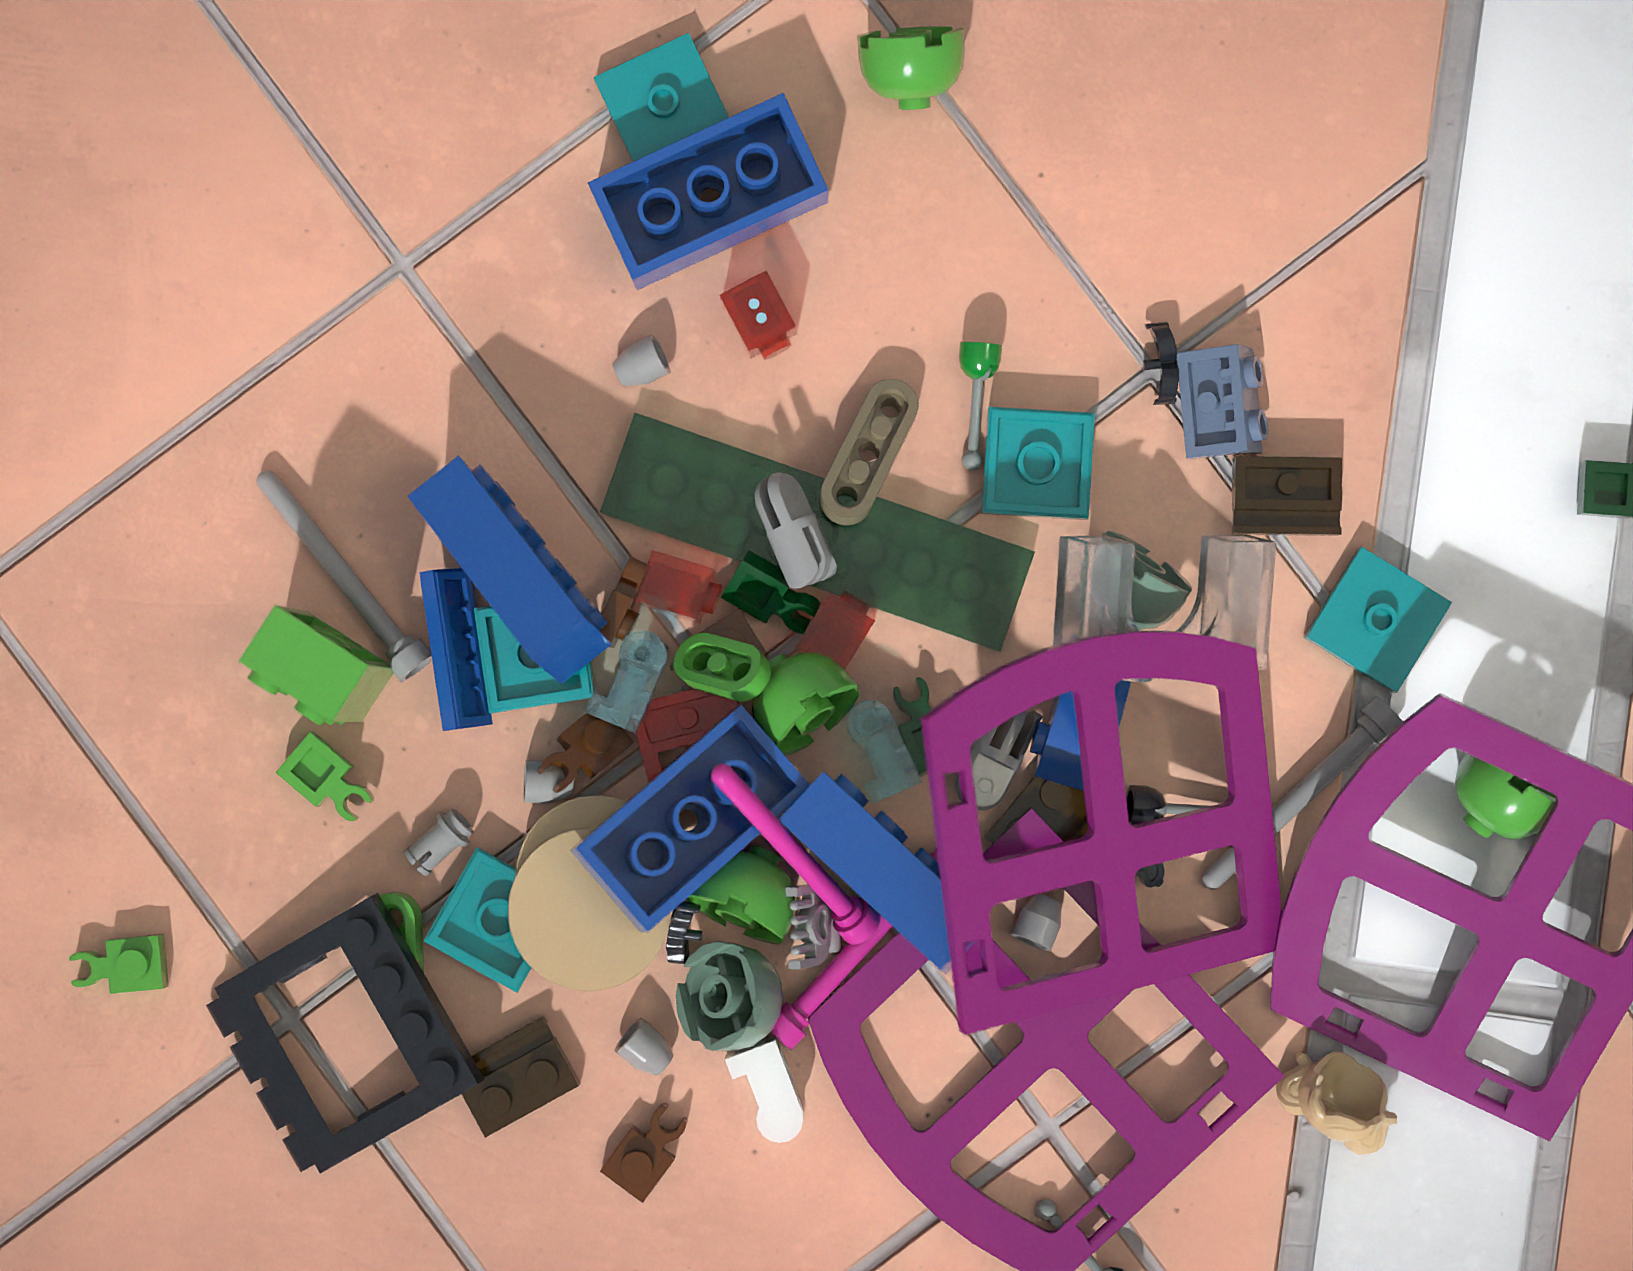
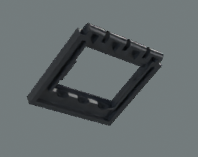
M378 893L368 897L218 985L214 989L219 998L206 1005L224 1038L237 1030L243 1039L229 1048L249 1083L252 1084L262 1077L266 1078L269 1086L257 1092L256 1095L275 1129L279 1130L289 1123L295 1129L294 1133L285 1137L282 1141L300 1172L315 1165L321 1174L485 1080ZM341 946L419 1085L407 1093L402 1090L356 1117L358 1121L332 1135L253 996L266 991L277 982L282 985L328 958L327 953Z

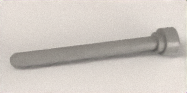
M270 470L260 472L257 476L258 487L388 648L385 653L390 659L388 666L391 667V671L399 681L404 682L426 667L432 661V656L425 643L421 639L415 641L411 634L405 636L278 476Z
M1375 696L1360 710L1363 716L1356 721L1359 727L1272 808L1274 835L1373 742L1379 745L1403 722L1382 699ZM1233 846L1203 873L1202 883L1206 888L1212 890L1219 888L1236 872Z

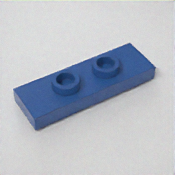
M462 568L420 572L442 730L450 731L492 725V714L489 713L474 614V608L476 607L472 581Z

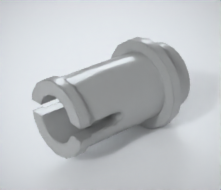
M451 809L447 814L440 812L436 816L438 822L411 847L404 850L406 858L412 865L419 860L420 865L417 867V870L425 876H428L432 869L459 845L465 847L470 843L468 837L474 830L469 822L455 809Z

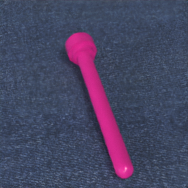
M726 764L717 765L712 770L713 782L832 910L831 917L834 929L851 945L860 944L868 940L875 933L880 923V916L876 910L861 897L847 896L735 771Z
M936 848L930 855L938 862ZM880 914L879 926L868 940L856 945L847 943L792 1004L786 1001L782 1006L780 1017L771 1033L791 1051L806 1036L803 1030L810 1024L807 1018L892 927Z

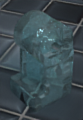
M645 630L632 632L624 638L619 649L621 666L607 698L593 692L585 710V713L637 734L668 658L666 646L661 638L653 632Z
M875 700L860 701L854 705L848 713L846 726L852 740L863 746L877 779L864 784L872 804L921 783L922 781L888 708Z

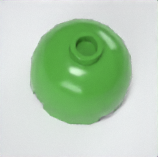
M953 26L896 28V32L889 33V37L881 38V30L862 33L857 36L860 67L867 84L880 96L897 99L899 109L901 110L929 108L930 97L946 93L957 82L963 68L965 46L964 28L961 27L953 30Z
M818 652L797 653L790 657L781 654L769 661L771 677L765 689L753 698L752 713L754 720L784 755H791L815 742L809 733L822 725L830 731L845 717L859 698L860 692L856 689L859 686L831 657Z
M1466 753L1458 766L1455 778L1458 800L1468 811L1463 820L1474 831L1485 838H1489L1495 832L1508 839H1525L1540 831L1556 802V795Z
M751 846L749 852H738L689 896L688 902L701 905L700 913L725 927L726 921L745 928L746 930L743 935L769 944L780 945L792 925L790 919L792 916H795L796 910H791L789 905L792 901L797 900V896H786L785 888L794 885L789 875L778 867L780 858L767 849Z

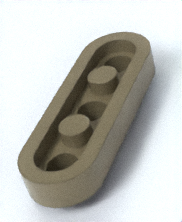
M886 379L876 383L869 390L822 484L819 503L823 513L831 521L840 525H853L864 520L871 511L910 432L919 409L918 397L907 383L896 379ZM885 406L894 407L899 415L892 418L887 417L882 413L881 408ZM871 450L876 454L877 459L872 462L865 461L860 457L859 452ZM841 494H848L853 497L855 504L843 506L837 501L836 497Z

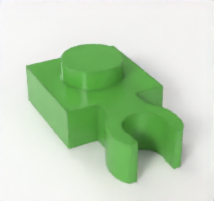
M309 732L276 771L277 775L315 807H320L328 797L331 798L335 803L337 812L348 821H356L359 818L348 809L347 800L353 793L358 794L367 803L374 801L373 794L367 788L361 785H353L344 778L354 765L315 732Z
M164 934L109 939L105 941L106 955L104 956L95 951L86 950L69 957V961L83 959L91 965V974L88 978H78L71 981V985L75 987H87L99 982L103 978L109 979L110 994L156 990L168 987Z

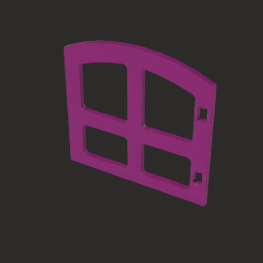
M1123 631L1083 637L1040 649L1004 664L959 689L921 717L960 1033L964 1035L972 1034L1274 952L1282 907L1256 648L1218 637L1176 631ZM1158 678L1214 685L1218 690L1228 786L1227 799L1221 804L1130 825L1128 821L1115 701V686L1117 682L1122 679ZM1071 691L1075 703L1088 821L1086 834L1081 838L985 861L982 856L970 754L972 743L1019 713L1041 702ZM959 772L962 801L948 805L944 773ZM1232 845L1235 855L1240 905L1239 922L1232 927L1144 950L1141 942L1135 887L1137 871L1146 866ZM1092 880L1095 885L1102 948L1100 959L1092 964L999 988L990 924V911L992 907L999 903ZM979 940L982 968L968 972L965 942Z
M1442 693L1437 694L1400 723L1366 757L1339 791L1315 829L1294 874L1280 917L1272 960L1270 1010L1550 1142L1633 1002V928L1618 951L1608 952L1545 922L1543 914L1596 822L1608 819L1633 831V783ZM1450 748L1460 749L1556 795V802L1506 891L1501 896H1489L1369 838L1371 829L1397 797L1418 775ZM1354 876L1478 935L1476 944L1425 1031L1415 1032L1319 985L1326 934L1341 884L1345 878ZM1522 958H1529L1594 990L1592 999L1544 1081L1538 1086H1529L1465 1054L1468 1045L1512 968ZM1335 1007L1361 1019L1355 1033L1327 1020ZM1485 1078L1510 1089L1505 1103L1477 1091Z
M1031 807L1008 831L982 853V856L987 861L1064 841ZM1090 880L1062 887L1099 926L1094 882ZM1139 922L1142 948L1145 950L1160 946L1161 944ZM898 932L808 1017L823 1064L845 1108L869 1145L897 1179L935 1216L972 1244L1020 1271H1075L1285 1077L1190 975H1186L1154 985L1226 1060L1227 1070L1176 1119L1172 1121L1163 1120L1088 1040L1090 1030L1133 991L1130 990L1016 1021L1015 1023L1022 1029L1024 1034L1022 1041L929 1128L917 1130L912 1126L893 1097L878 1070L861 1032V1023L929 959ZM992 938L999 988L1031 980ZM979 940L966 952L968 972L982 968ZM1049 1069L1060 1070L1134 1149L1133 1158L1055 1230H1046L1007 1209L981 1192L951 1167L952 1159ZM1222 1091L1234 1103L1208 1126L1206 1120L1198 1112ZM1100 1204L1112 1216L1087 1238L1077 1224Z

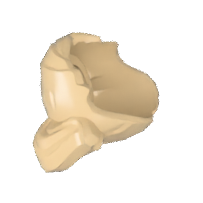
M1300 1051L1297 1053L1295 1058L1298 1065L1285 1072V1077L1276 1085L1277 1097L1281 1106L1293 1115H1304L1316 1130L1325 1134L1330 1139L1343 1142L1346 1148L1358 1155L1371 1154L1382 1148L1385 1144L1389 1125L1397 1124V1115L1385 1110L1387 1089L1381 1077L1369 1067L1358 1064L1353 1057L1343 1052L1333 1051L1318 1059L1315 1063L1304 1052Z

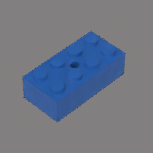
M784 93L587 182L637 290L827 204L829 192ZM707 189H715L721 195L713 202H703L700 200L701 194Z
M458 455L407 496L529 657L561 685L612 645L601 630L608 624L607 620L591 600L586 598L577 588V582L545 547L546 542L527 519L523 518L515 508L516 504L497 481H494L481 464L472 470Z
M739 705L725 715L570 850L640 932H649L760 834L757 828L713 782L712 770L717 765L726 764L730 766L776 818L792 806L810 786L742 705ZM683 810H690L697 817V824L690 831H685L679 823V813Z
M823 771L780 817L779 821L940 971L947 974L951 969L939 863L922 847L915 854L910 852L903 845L908 836L882 810L875 817L871 816L863 808L869 800L843 774H840L834 781ZM965 942L966 952L975 942Z

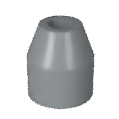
M653 335L629 345L612 363L616 376L623 386L647 385L671 372L666 356Z
M525 760L524 803H554L573 796L574 780L565 790L559 793L553 791L555 786L564 780L565 776L561 768L549 766L544 772L539 774L537 770L543 761Z
M1040 893L1036 894L1021 910L1011 935L1029 945L1051 951L1061 927V902Z
M642 1018L638 1019L624 1033L614 1050L635 1069L656 1076L668 1066L673 1058V1053L663 1035Z

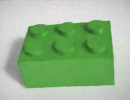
M274 605L238 661L252 670L247 677L251 682L273 695H276L278 692L286 696L288 694L298 700L294 709L319 725H323L324 722L333 725L334 722L343 725L344 722H362L393 675L391 667L388 666L387 662L310 612Z

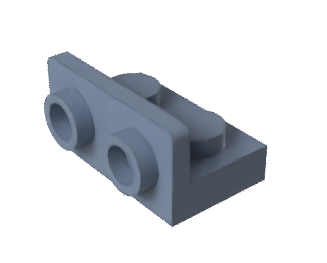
M1234 344L1177 353L1186 458L1200 459L1239 453H1262V440H1266L1268 436V422L1265 411L1259 408L1257 388L1263 384V369L1260 358L1257 355L1254 356L1253 349Z

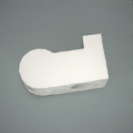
M773 1035L760 1040L752 1047L726 1053L725 1061L732 1080L747 1075L758 1104L756 1120L761 1134L768 1140L777 1143L787 1142L796 1137L803 1124V1106L778 1039Z

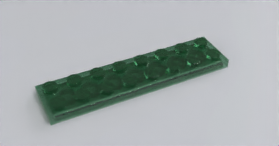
M634 413L600 510L601 514L741 562L747 551L750 550L781 568L766 535L767 531L757 510L754 495L756 486L765 477H770L773 473L777 472L787 473L793 476L802 487L837 565L836 573L832 577L808 586L1001 652L1035 551L880 497L876 498L871 511L861 522L853 525L837 524L828 519L820 507L819 496L825 478ZM841 494L836 497L837 501L843 506L855 504L853 497L848 494Z

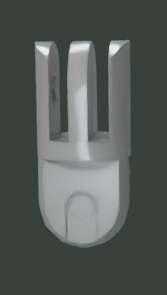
M777 472L773 473L770 477H765L756 486L755 504L788 586L798 589L829 579L836 573L837 565L802 487L793 476L787 473Z
M1025 710L1006 720L972 743L970 754L977 810L991 809L997 806L1005 797L1031 743L1036 726L1041 721L1043 715L1035 711H1031L1026 715ZM957 772L955 789L958 798L962 801L959 772Z

